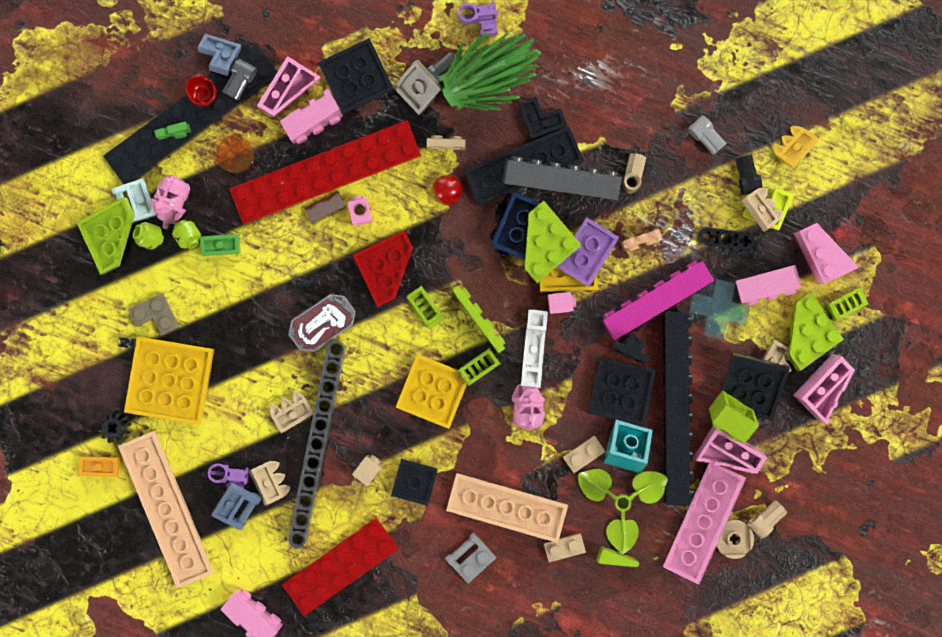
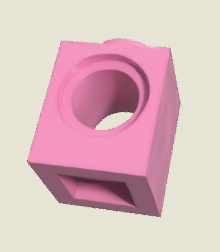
M363 196L353 197L352 201L348 202L352 225L358 226L373 223L368 199H363ZM364 206L365 212L362 215H356V207Z
M571 292L547 295L549 314L574 311L573 307H576V298L572 296Z

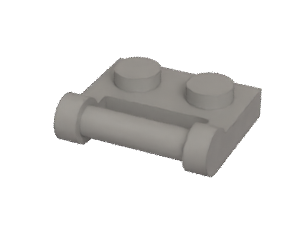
M474 532L469 535L470 538L453 554L445 557L446 561L468 584L496 559L494 553ZM477 544L478 548L461 564L456 561L470 547Z

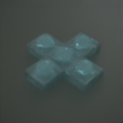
M716 279L712 298L698 294L692 295L689 313L707 317L703 336L723 340L727 322L746 325L750 307L732 303L735 283Z

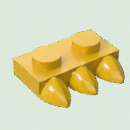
M800 126L790 127L794 137L782 136V142L786 147L781 145L773 146L774 153L778 156V159L792 169L819 141L817 136Z

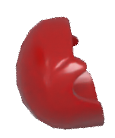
M202 75L191 77L186 83L187 97L193 104L203 107L210 105L215 100L217 90L212 80L204 78Z
M442 175L435 180L433 192L439 203L444 206H451L460 200L462 187L459 180L454 176Z

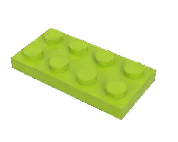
M457 286L452 291L495 350L498 353L505 349L503 346L505 341L500 334L495 335L492 329L494 326L488 318L485 320L480 315L482 310L477 303L472 304L469 298H471V295L466 288L463 287L461 289Z

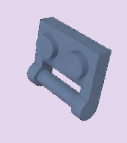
M231 482L213 510L212 516L236 529L242 530L246 525V519L262 498L257 493H251ZM244 499L249 501L239 518H234Z

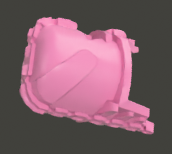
M175 176L163 177L157 186L154 199H151L153 212L163 221L164 229H168L170 224H176L186 212L183 209V205L188 198L190 186Z
M521 384L516 386L512 396V402H514L513 423L516 427L531 431L543 424L545 417L543 404L545 398L542 397L538 388L521 386Z

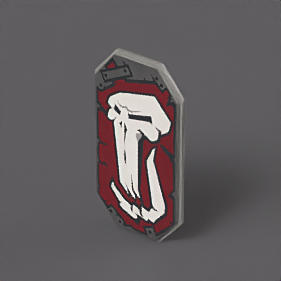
M330 294L291 321L288 335L299 350L315 352L353 325L356 311L345 296Z

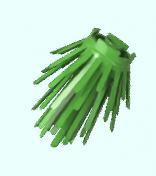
M508 31L492 45L486 44L474 55V51L488 35V32H485L480 39L479 36L476 37L460 59L463 53V44L461 43L448 72L440 76V82L443 81L445 87L442 89V92L451 106L456 105L457 110L468 107L488 111L490 109H501L497 106L482 104L512 103L508 99H519L518 95L500 97L480 96L509 92L510 87L530 82L529 78L536 76V73H532L517 79L515 78L539 67L537 65H528L539 58L537 56L541 54V51L537 49L529 52L528 48L531 47L534 39L515 46V43L523 39L525 34L520 37L515 35L499 46L505 40V37L509 35Z

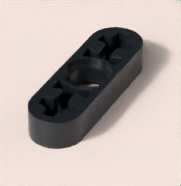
M704 228L699 231L697 236L698 241L706 246L745 251L754 245L753 236L744 232ZM707 231L710 236H716V232H718L716 239H708L707 242L702 235L706 234ZM723 234H728L731 237V241L727 245L721 242ZM735 235H737L736 239L742 240L744 239V237H746V240L749 241V244L743 247V243L736 242V246H733L735 242Z

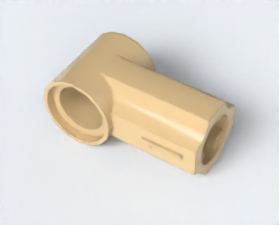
M630 153L622 182V189L626 193L636 192L641 185V177L646 157L641 154ZM627 180H634L636 187H629Z
M774 500L762 513L753 516L747 525L760 539H763L771 533L773 526L788 512L781 504Z

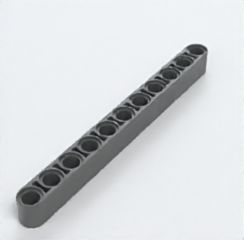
M340 341L330 342L326 350L288 542L293 548L302 547L307 542L346 352L345 345ZM334 344L341 346V352L338 355L332 353V346ZM330 363L337 365V372L334 374L328 371ZM326 382L333 384L334 389L332 392L325 391L324 385ZM322 401H327L330 404L328 411L321 409L320 404ZM319 419L324 420L326 423L324 430H320L316 426ZM315 438H318L322 441V447L320 449H317L313 446V440ZM311 457H314L318 460V466L316 468H313L309 465V459ZM308 476L314 479V486L306 485L305 478ZM302 496H308L310 498V505H304L302 503ZM298 515H304L307 518V522L305 524L299 523L297 520ZM294 534H300L303 537V542L297 543L294 540Z

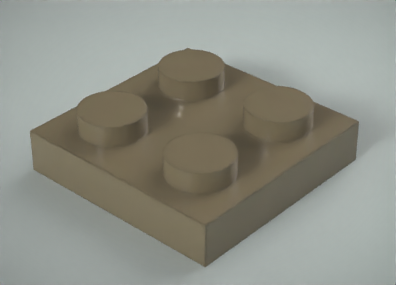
M419 60L413 62L393 87L418 115L422 114L442 89H444Z

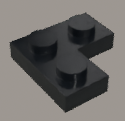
M537 97L518 103L531 140L567 127L561 108L543 114Z

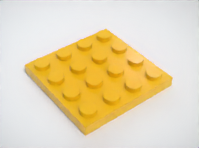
M137 336L124 412L202 425L214 349Z

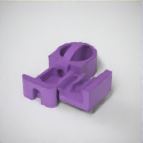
M492 0L491 4L476 6L475 3H466L460 6L458 20L462 24H481L480 38L485 32H488L486 37L497 36L498 31L495 20L498 13L495 1ZM464 9H469L473 14L462 16L460 12Z
M214 464L208 470L209 479L215 483H227L228 480L226 486H229L232 482L244 489L242 482H244V485L248 482L249 469L247 467L246 470L230 469L229 465ZM216 466H220L225 472L211 470ZM211 475H220L225 477L221 480H215L211 477Z

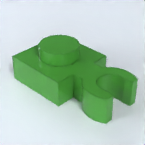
M187 122L167 126V128L157 129L154 132L159 140L171 136L178 139L186 137V134L190 133L191 129Z

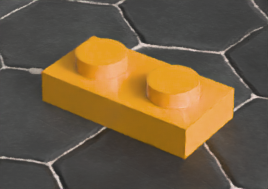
M80 456L78 476L118 477L119 457Z

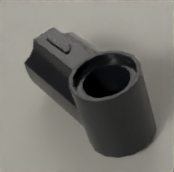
M752 154L736 158L735 162L740 177L739 187L742 195L750 194L758 188H763L761 177L756 172Z

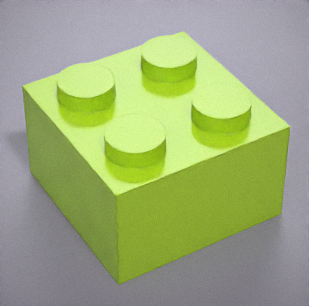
M724 391L719 394L709 407L713 426L719 431L724 430L729 433L728 435L735 441L740 440L745 444L759 426L754 410Z

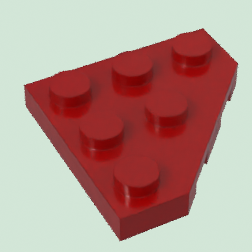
M405 230L353 255L377 307L396 298L413 249Z

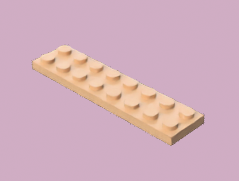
M156 431L119 445L121 455L176 587L180 588L213 574L214 570Z

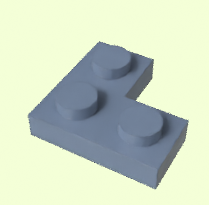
M205 34L198 45V52L214 56L209 64L210 71L228 76L241 52V45Z

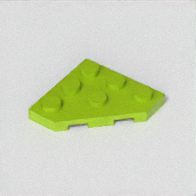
M123 197L77 222L100 275L120 266L135 216L127 197Z
M545 201L541 202L528 214L524 269L538 283L581 246L579 241Z
M812 292L796 301L793 306L794 317L791 322L789 335L791 339L790 346L787 349V357L797 372L803 370L844 340Z

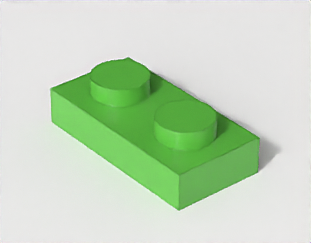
M239 234L200 237L201 256L241 254Z

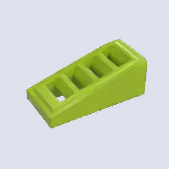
M422 286L406 296L429 329H432L445 319ZM423 294L424 297L415 303L414 300ZM425 301H428V303L425 304L423 307H421V308L418 307V306H420L421 304H423ZM430 307L433 308V309H432L431 311H429L427 314H425V315L423 314V313H424L426 310H428ZM437 313L436 316H434L432 319H430V320L428 321V319H429L431 316H433L434 314Z
M858 287L825 305L833 321H838L868 305V302L861 288ZM856 293L858 294V296H859V298H860V300H861V302H862V303H860V304H858V302H857V300H856V298H855V296H854V294H856ZM849 297H851L855 305L854 307L851 306L848 300ZM843 300L845 301V303H846V305H847V307H848V310H846V309L844 308V306H843V304H842L841 301H843ZM836 304L839 305L842 313H839Z
M489 348L461 367L458 372L467 385L470 386L500 365V363ZM484 356L487 357V359L491 363V366L487 365V363L483 359ZM478 360H480L483 366L485 367L484 371L477 363ZM474 364L480 374L477 375L471 365ZM468 368L474 378L470 379L464 370Z
M604 546L600 548L596 559L597 563L629 567L639 566L637 559L620 554Z

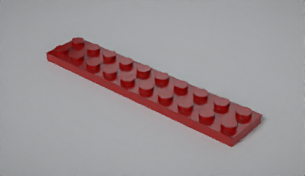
M408 120L232 187L230 192L242 223L246 225L422 156Z

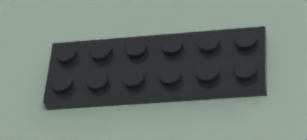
M570 126L470 167L464 170V173L478 206H481L525 187L502 182L506 159H511V156L522 157L525 162H530V159L541 160V164L549 165V162H556L561 164L560 167L568 168V165L583 163L584 159Z

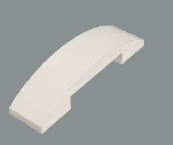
M528 311L521 386L540 388L547 311Z

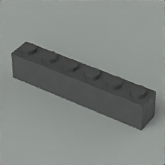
M511 156V159H506L502 180L505 184L618 200L622 177L618 176L615 171L605 170V173H598V169L587 167L586 171L579 170L580 166L568 165V168L560 167L561 164L556 162H549V165L541 164V160L530 159V162H525L522 157Z

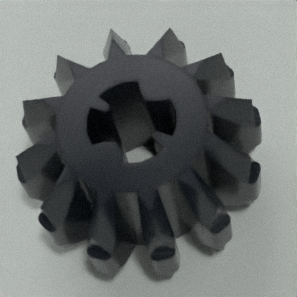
M111 411L109 416L107 414L103 415L104 421H99L98 423L103 426V428L98 429V432H104L101 438L105 439L108 437L107 443L114 441L115 444H118L120 439L125 441L127 439L125 434H131L127 427L132 426V424L126 423L129 417H122V412L115 414L114 411ZM113 424H117L116 431L112 430L114 428Z

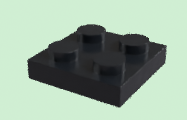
M401 458L391 496L428 506L438 468Z

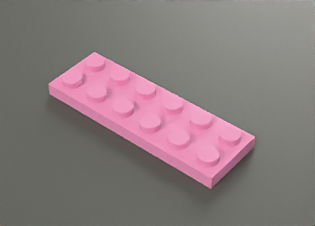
M708 464L664 563V568L696 584H700L746 477L719 465Z

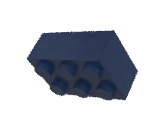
M513 192L491 247L525 261L528 214L540 203Z

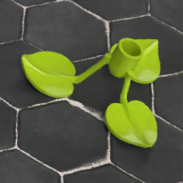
M591 469L580 472L578 474V481L586 497L592 501H602L607 493L615 500L617 509L621 511V520L615 519L611 521L607 526L606 534L610 543L620 554L626 553L635 544L639 529L634 520L625 521V511L630 508L631 500L638 494L640 500L644 503L652 504L660 500L664 494L668 480L667 477L658 472H642L632 481L636 492L629 497L625 494L617 497L608 490L612 485V480L605 470Z

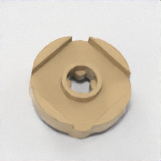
M730 519L727 521L716 547L720 553L728 558H742L752 549L754 534L747 524L737 519ZM732 534L739 537L735 544H732V541L729 540Z

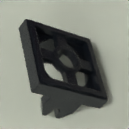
M635 334L626 337L622 343L611 341L609 345L610 349L641 364H648L651 357L641 353L644 348V339H636Z

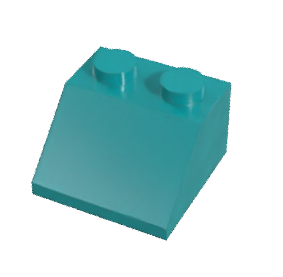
M615 420L606 447L604 463L641 473L648 462L653 430Z

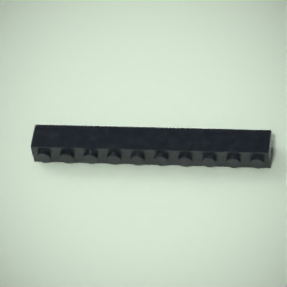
M662 312L664 475L668 479L664 490V504L690 505V500H693V489H690V481H693V470L690 469V462L693 461V451L690 450L693 433L689 429V423L693 421L692 412H689V404H692V393H689V385H692V374L689 373V366L692 365V355L689 354V346L692 345L689 327L692 325L691 316H688V312Z

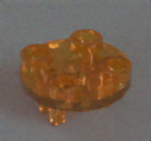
M228 136L221 140L217 146V162L220 167L233 174L247 170L255 158L251 143L242 136Z

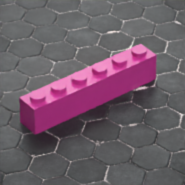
M696 260L686 265L687 270L684 272L676 271L670 275L671 279L664 283L661 280L653 285L654 289L648 292L645 290L636 295L638 297L637 300L633 302L628 300L621 304L622 309L617 312L613 309L604 314L605 319L602 320V323L613 340L618 339L713 282L714 279L703 261L699 263Z

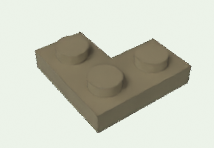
M164 293L128 309L136 327L154 319L161 336L180 328Z

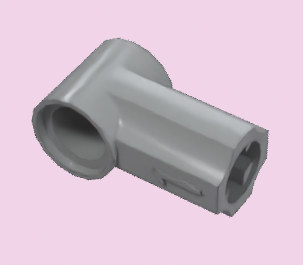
M702 115L688 128V131L714 155L727 143L713 129L714 127L710 120Z

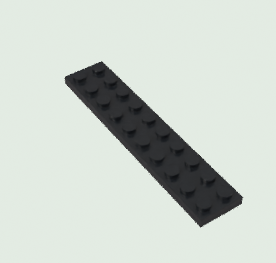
M257 43L236 59V61L241 59L257 68L253 80L247 83L239 100L233 99L222 92L232 75V68L228 76L215 73L209 78L217 90L216 98L210 105L203 107L195 105L185 95L103 155L123 184L136 181L272 82L278 71ZM187 122L190 125L191 132L187 133L186 137L178 139L171 136L159 140L154 132L157 129L167 128V126Z

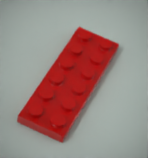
M376 517L285 581L282 586L303 616H305L399 548Z

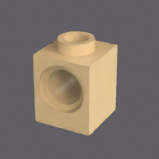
M367 455L352 475L368 486L382 468V465H380L381 461L374 455H371V457Z

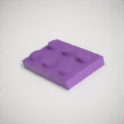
M586 217L574 236L581 246L556 268L589 287L619 237Z

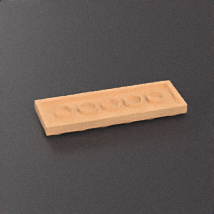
M456 473L446 511L558 543L568 504Z

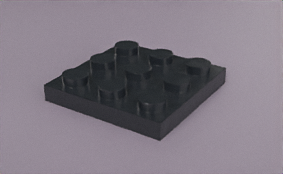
M370 38L318 62L343 115L394 91Z
M732 352L719 394L724 391L754 410L756 417L773 421L790 368L786 365Z
M599 357L587 413L644 426L656 369Z

